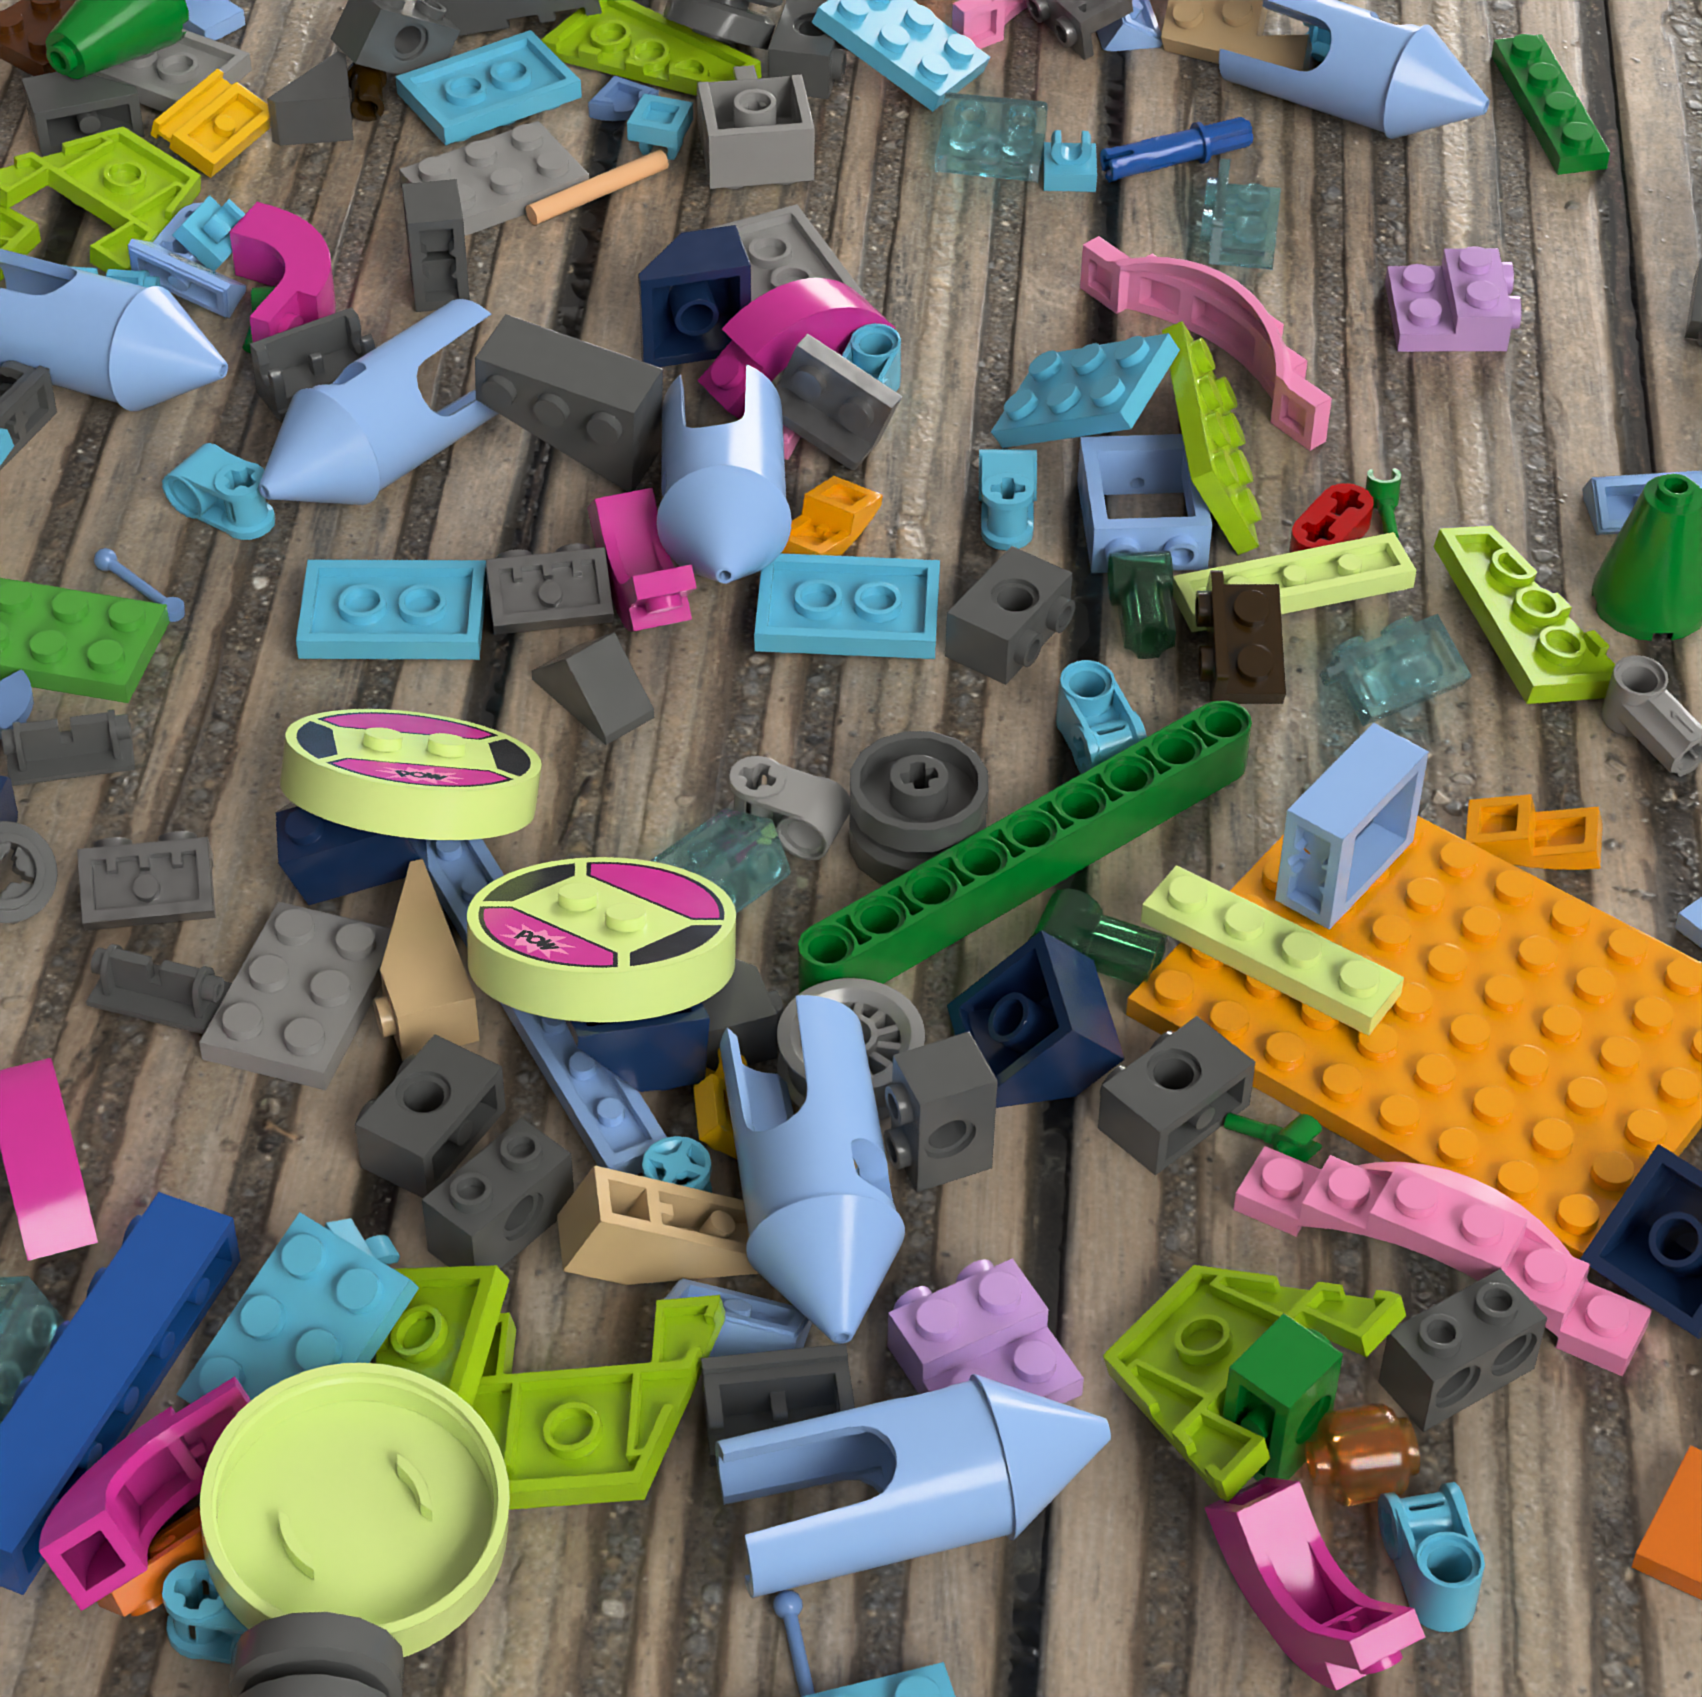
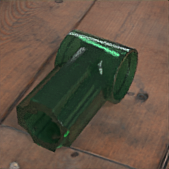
M1170 551L1110 552L1108 557L1109 600L1111 606H1118L1124 648L1133 651L1138 659L1159 658L1165 650L1175 647L1176 640L1174 611L1171 603L1173 598V564Z
M1069 888L1060 889L1052 894L1028 939L1030 940L1042 930L1094 960L1098 973L1138 986L1143 981L1148 982L1152 971L1162 962L1167 943V935L1103 915L1100 905L1090 895Z

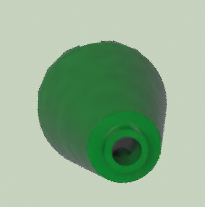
M76 0L46 38L47 59L58 73L72 79H80L170 47L184 38L186 32H182L183 24L189 20V10L186 1Z
M1674 473L1661 475L1646 483L1594 577L1592 596L1594 595L1597 602L1595 610L1600 619L1617 632L1638 640L1652 641L1654 633H1673L1671 640H1677L1687 637L1702 626V489L1684 475Z

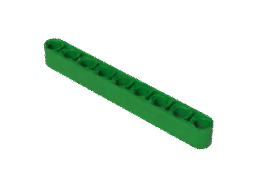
M1213 701L1205 704L810 926L801 934L798 941L799 994L816 984L834 979L858 978L884 984L1236 781L1244 774L1247 767L1252 726L1250 714L1244 707L1234 702Z

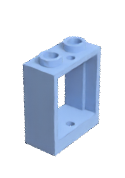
M1182 434L1080 437L1077 482L1091 573L1208 569L1212 532L1211 516L1208 506L1191 480ZM1184 493L1188 517L1108 519L1104 495ZM1148 555L1156 556L1152 560L1144 559Z
M1373 723L1287 810L1275 900L1330 930L1413 842L1429 751Z

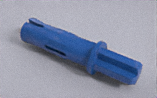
M1242 117L1205 126L1201 122H1194L1188 130L1161 135L1122 146L1104 148L1100 153L1101 167L1103 171H1106L1105 177L1108 182H1114L1125 177L1198 160L1202 164L1208 163L1213 155L1249 147L1253 143L1252 126L1249 120H1245Z

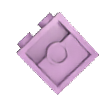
M1472 246L1462 249H1444L1441 266H1426L1422 264L1387 266L1385 286L1397 351H1507L1511 329H1518L1521 322L1520 297L1509 296L1512 293L1514 282L1512 262H1501L1498 248Z
M1013 1258L996 1266L986 1259L975 1261L959 1273L955 1284L934 1293L925 1286L915 1287L904 1293L895 1303L893 1311L888 1312L887 1347L919 1394L969 1381L972 1374L1062 1404L1081 1396L1083 1392V1376L1047 1327L1049 1309Z

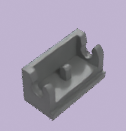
M351 307L250 344L256 392L282 423L291 399L296 392L305 388H313L317 385L332 384L349 364L375 349L372 335L361 336L359 315Z
M6 361L0 366V374L17 380L14 384L3 383L0 386V428L8 430L14 444L13 449L1 464L0 471L57 413L49 368L40 365L34 368L16 361Z
M846 1344L701 1358L702 1397L711 1467L717 1466L715 1455L716 1441L855 1408Z

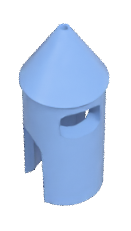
M1263 0V7L1268 10L1331 32L1330 50L1325 60L1315 69L1308 72L1297 71L1221 48L1219 51V69L1224 80L1384 132L1389 139L1484 115L1490 103L1488 97L1430 25L1420 27L1414 24H1391L1380 20L1373 11L1338 0Z
M0 248V267L6 283V289L0 288V366L6 361H16L37 368L39 365L49 368L52 385L116 402L129 411H141L226 376L228 372L227 362L167 289L160 286L147 288Z
M466 299L452 300L349 364L332 384L317 385L313 388H305L296 392L291 399L258 488L261 495L268 500L348 505L369 504L377 497L379 491L498 415L499 413L476 400V390L469 392L435 413L422 398L417 382L418 367L427 358L486 319L491 313L473 301Z
M746 365L745 414L742 419L736 422L702 428L686 427L684 387L681 374L668 388L662 405L661 489L663 499L657 513L658 536L667 554L678 565L686 566L692 564L694 574L720 583H730L767 567L783 551L791 532V512L786 500L783 416L780 396L772 382L763 373L749 365Z
M797 995L795 997L807 1083L806 1101L795 1115L787 1082L781 1076L756 1071L745 1066L741 1060L738 1038L728 1027L720 1041L721 1059L749 1232L746 1253L751 1266L832 1342L844 1344L851 1341L898 1253L904 1240L905 1227L893 1203L886 1154L860 1020L849 1007L838 1001L820 996ZM854 1160L858 1166L857 1169H855Z
M972 1374L969 1381L950 1385L939 1390L909 1397L895 1398L716 1441L715 1455L724 1505L843 1480H860L873 1486L879 1493V1495L863 1502L746 1534L745 1546L750 1572L749 1575H745L747 1591L751 1598L994 1538L1007 1536L1010 1540H1014L1111 1440V1432L1108 1421L1104 1417Z

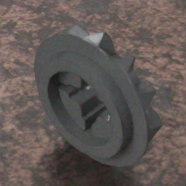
M0 821V862L3 857L7 856L10 849L14 850L11 858L14 861L12 871L20 875L22 880L31 882L30 884L23 881L20 884L10 882L4 891L0 893V923L14 925L38 914L46 906L55 891L58 870L53 851L40 834L16 822Z

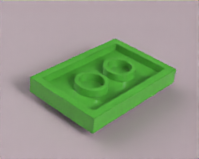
M0 578V680L22 669L29 678L33 688L129 703L170 623L167 605Z

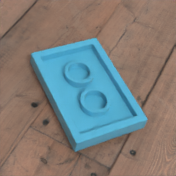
M828 0L818 7L812 20V24L932 112L982 74L991 58L976 47L971 39L957 33L935 17L930 9L919 5L914 0Z
M531 30L395 76L397 94L445 146L454 142L465 141L471 136L499 126L510 125L516 120L545 110L556 109L562 104L582 98L581 80Z
M1166 333L1148 337L1134 336L1125 341L1101 345L1092 343L1083 348L1060 352L1052 350L1042 353L1030 364L1028 368L1029 373L1017 392L1006 401L1004 412L991 433L1002 448L1132 429L1180 349L1170 334Z
M780 553L771 564L761 570L754 633L755 651L935 659L940 560Z
M308 559L296 636L298 659L480 660L487 587L486 560Z
M299 1212L176 1395L191 1404L235 1376L252 1400L269 1387L307 1370L341 1363H370L419 1287L408 1277Z

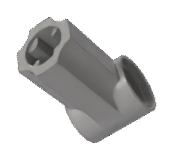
M1640 655L1623 657L1616 663L1601 709L1602 720L1615 733L1636 737L1670 773H1675L1678 777H1681L1696 770L1702 762V725L1666 689L1668 673L1660 663L1652 658Z

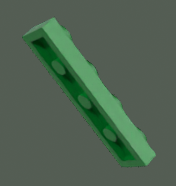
M1519 34L1511 38L1494 39L1491 57L1557 175L1607 169L1610 151L1543 35Z

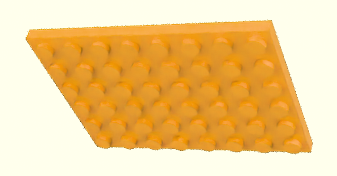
M1417 816L1413 842L1330 930L1275 900L1284 834L1230 890V892L1404 977L1401 996L1369 1036L1182 942L1173 949L1127 998L1126 1015L1161 1035L1167 1031H1177L1198 1016L1256 1062L1252 1085L1254 1088L1300 1114L1312 1116L1323 1127L1385 1162L1416 1163L1443 1168L1468 1176L1498 1190L1538 1218L1562 1242L1570 1254L1577 1259L1581 1258L1656 1146L1660 1144L1679 1157L1702 1128V962L1420 816Z

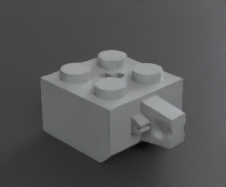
M754 65L733 67L735 80L697 83V123L710 189H739L752 185H790L795 182L814 181L815 128L802 74L757 78Z

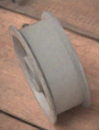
M834 979L816 984L801 992L799 995L820 996L838 1001L849 1007L857 1015L862 1026L879 1121L890 1117L885 1099V1088L892 1085L893 1055L924 1046L925 1028L916 1007L897 990L882 983L866 979ZM795 997L784 1009L778 1023L777 1042L780 1053L777 1062V1073L787 1082L791 1102L800 1109L806 1101L807 1083Z

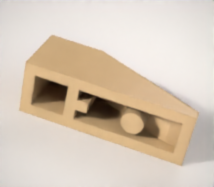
M423 859L411 861L409 864L380 968L383 997L373 999L380 1033L383 1038L394 1036L402 1061L412 1054L417 1055L434 1034L459 1046L480 1041L476 998Z
M594 1165L557 1215L562 1266L565 1272L624 1285L679 1281L682 1278L691 1280L759 1274L751 1266L747 1258L746 1244L749 1232L744 1200Z

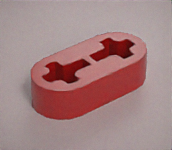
M1340 483L1327 488L1292 526L1289 553L1361 539L1371 525L1374 503L1369 491L1351 483Z

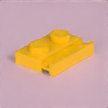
M218 68L153 121L150 134L156 139L160 136L170 142L169 149L210 178L271 128L268 104L238 82L232 85L223 79L224 72Z

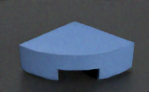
M614 76L588 102L589 117L605 121L629 120L643 93L659 96V90Z
M22 669L0 680L1 740V730L13 729V722L27 723L26 720L33 708L34 697L31 683Z

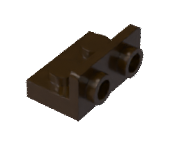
M1210 570L1206 591H1197L1195 598L1196 626L1206 627L1207 645L1199 646L1198 676L1200 682H1209L1210 702L1229 701L1237 704H1283L1286 696L1279 584H1224L1223 570Z

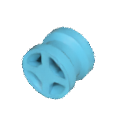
M667 1137L652 1144L644 1153L642 1161L643 1177L677 1185L680 1182H686L687 1184L681 1186L712 1193L710 1182L712 1171L709 1152L700 1142L689 1137Z

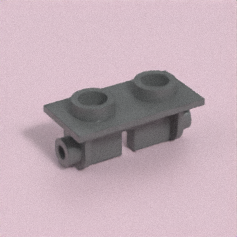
M112 709L105 713L70 717L71 730L61 732L57 719L27 723L13 722V729L1 730L4 755H7L8 777L11 778L12 786L135 770L132 730L128 714L115 715V710Z
M111 944L107 949L97 948L92 956L91 972L99 974L100 979L86 1003L90 1007L204 1034L232 983L224 981L223 977L216 976L211 967L203 966L196 968L163 960L160 966L153 964L151 956L126 951L120 945Z

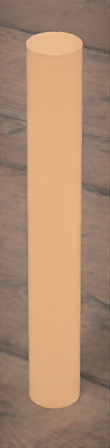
M658 149L526 206V215L531 224L538 225L666 170L669 166L667 156L661 149Z

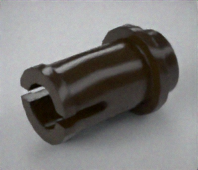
M352 62L347 68L349 87L352 93V114L361 121L377 120L376 113L381 117L385 110L382 88L386 84L387 74L385 71Z

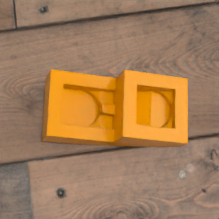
M832 476L804 494L802 513L792 520L790 536L781 553L841 556L873 519L882 505L883 495L839 477Z
M1532 794L1469 800L1465 840L1512 865L1554 870L1601 869L1603 823L1599 806L1536 812Z

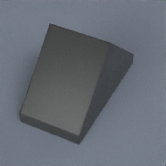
M337 51L267 98L272 142L280 146L354 140L346 54Z
M615 632L579 644L532 670V680L605 745L654 718V708Z

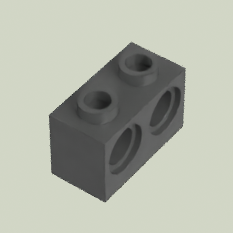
M457 179L402 184L409 266L416 312L438 310L456 299L470 300L464 222Z
M1500 1268L1396 1326L1386 1339L1378 1382L1422 1432H1425L1535 1369L1547 1317Z

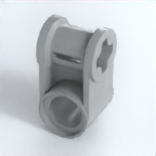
M763 756L745 757L731 767L729 785L734 793V800L729 804L727 810V822L735 834L788 851L800 859L819 860L826 855L850 814V796L840 784L829 778L813 776L779 764ZM762 775L767 777V785L762 784ZM746 811H751L750 821H747L745 818Z

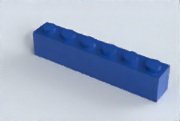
M158 1192L144 1214L137 1215L131 1220L125 1231L122 1246L108 1267H102L95 1273L89 1284L86 1299L72 1320L64 1321L58 1327L50 1345V1352L34 1376L29 1375L25 1377L18 1386L13 1398L12 1408L0 1424V1587L21 1595L25 1594L45 1563V1559L39 1552L41 1531L50 1513L66 1492L89 1468L127 1437L240 1263L241 1258L233 1217Z

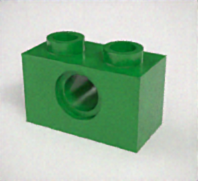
M1284 1313L1229 1367L1222 1417L1264 1437L1270 1459L1253 1476L1257 1481L1265 1477L1289 1480L1328 1440L1343 1353L1334 1348L1323 1334L1314 1329H1306Z

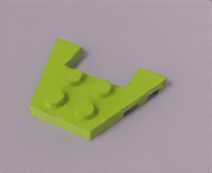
M122 126L62 143V152L40 157L31 151L14 156V165L0 169V205L9 209L42 188L49 186L115 229L90 245V263L107 273L108 269L131 270L128 244L131 239L153 242L182 208L192 204L201 192V175Z
M1193 1265L1103 1354L1109 1376L1217 1496L1229 1502L1270 1459L1264 1437L1222 1417L1229 1367L1283 1313L1306 1329H1314L1323 1334L1329 1341L1367 1358L1406 1317V1312L1401 1295L1392 1291L1376 1289L1373 1296L1374 1299L1345 1295L1343 1285L1317 1282L1310 1290L1280 1286L1277 1276Z
M720 1295L656 1300L652 1360L649 1363L512 1374L517 1329L510 1312L500 1313L472 1408L488 1426L501 1450L509 1480V1510L645 1500L702 1373L701 1358L709 1357L725 1322L726 1312Z

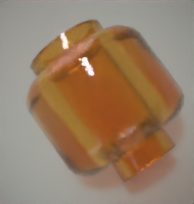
M1372 1403L1326 1413L1318 1422L1316 1441L1306 1442L1305 1445L1306 1464L1314 1486L1325 1485L1333 1500L1344 1507L1378 1502L1380 1494L1395 1492L1399 1497L1407 1490L1410 1476H1415L1420 1471L1419 1447L1411 1422L1407 1417L1398 1418L1393 1409L1383 1403Z

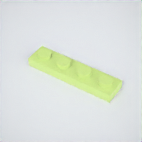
M1392 532L1173 576L1171 594L1191 632L1206 630V627L1196 626V592L1206 591L1210 570H1223L1224 584H1279L1281 614L1414 588L1416 568L1395 533Z
M1177 865L1142 904V923L1368 1036L1401 996L1404 982L1403 976Z

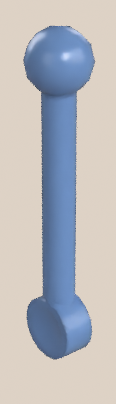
M103 548L95 553L94 563L99 570L112 571L152 602L166 604L170 622L179 621L184 617V602L180 598H166L120 564L113 550Z
M784 1590L775 1597L773 1609L776 1615L784 1620L800 1697L815 1694L798 1615L803 1608V1602L798 1593L793 1590Z

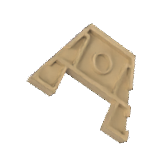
M1168 0L1161 33L1163 47L1167 52L1219 64V51L1221 48L1297 71L1307 72L1310 65L1312 44L1309 34L1263 36L1268 10L1263 7V0Z

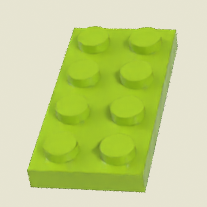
M1181 321L1163 329L1162 334L1169 333L1180 349L1169 370L1190 477L1237 555H1241L1259 547L1254 523L1262 520V516L1253 493L1246 486V484L1253 482L1254 479L1245 455L1238 448L1246 442L1236 416L1231 413L1232 409L1238 407L1237 400L1227 378L1223 376L1217 379L1212 371L1215 369L1214 360L1204 339L1199 338L1194 341L1185 324Z

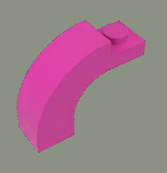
M256 202L229 231L235 275L269 286H276L249 316L253 342L329 316L336 311L331 257L327 243L322 235L301 217L289 211Z
M809 278L789 282L753 300L722 328L732 341L697 381L728 412L740 419L745 414L746 365L757 369L772 382L787 367L796 346L807 333L842 356L851 340L852 334L858 328L874 323L885 324L894 329L896 327L864 297L844 283L827 278Z
M653 488L594 499L587 507L596 548L605 547L611 598L625 628L630 632L692 620L687 598L691 592L697 589L692 564L675 568L670 556L663 548L657 532L658 511Z
M47 1058L0 1070V1150L27 1260L98 1243L52 1059Z
M235 1376L177 1413L170 1406L136 1429L89 1468L66 1492L50 1513L41 1531L39 1552L81 1611L148 1570V1548L156 1533L175 1512L201 1492L202 1479L208 1458L218 1438L236 1414L251 1401Z
M1265 1477L1239 1490L1229 1502L1220 1499L1204 1507L1224 1558L1249 1605L1283 1652L1316 1682L1337 1691L1368 1674L1377 1673L1394 1666L1403 1658L1400 1650L1425 1638L1414 1608L1374 1600L1363 1594L1345 1576L1331 1556L1319 1533L1300 1481Z

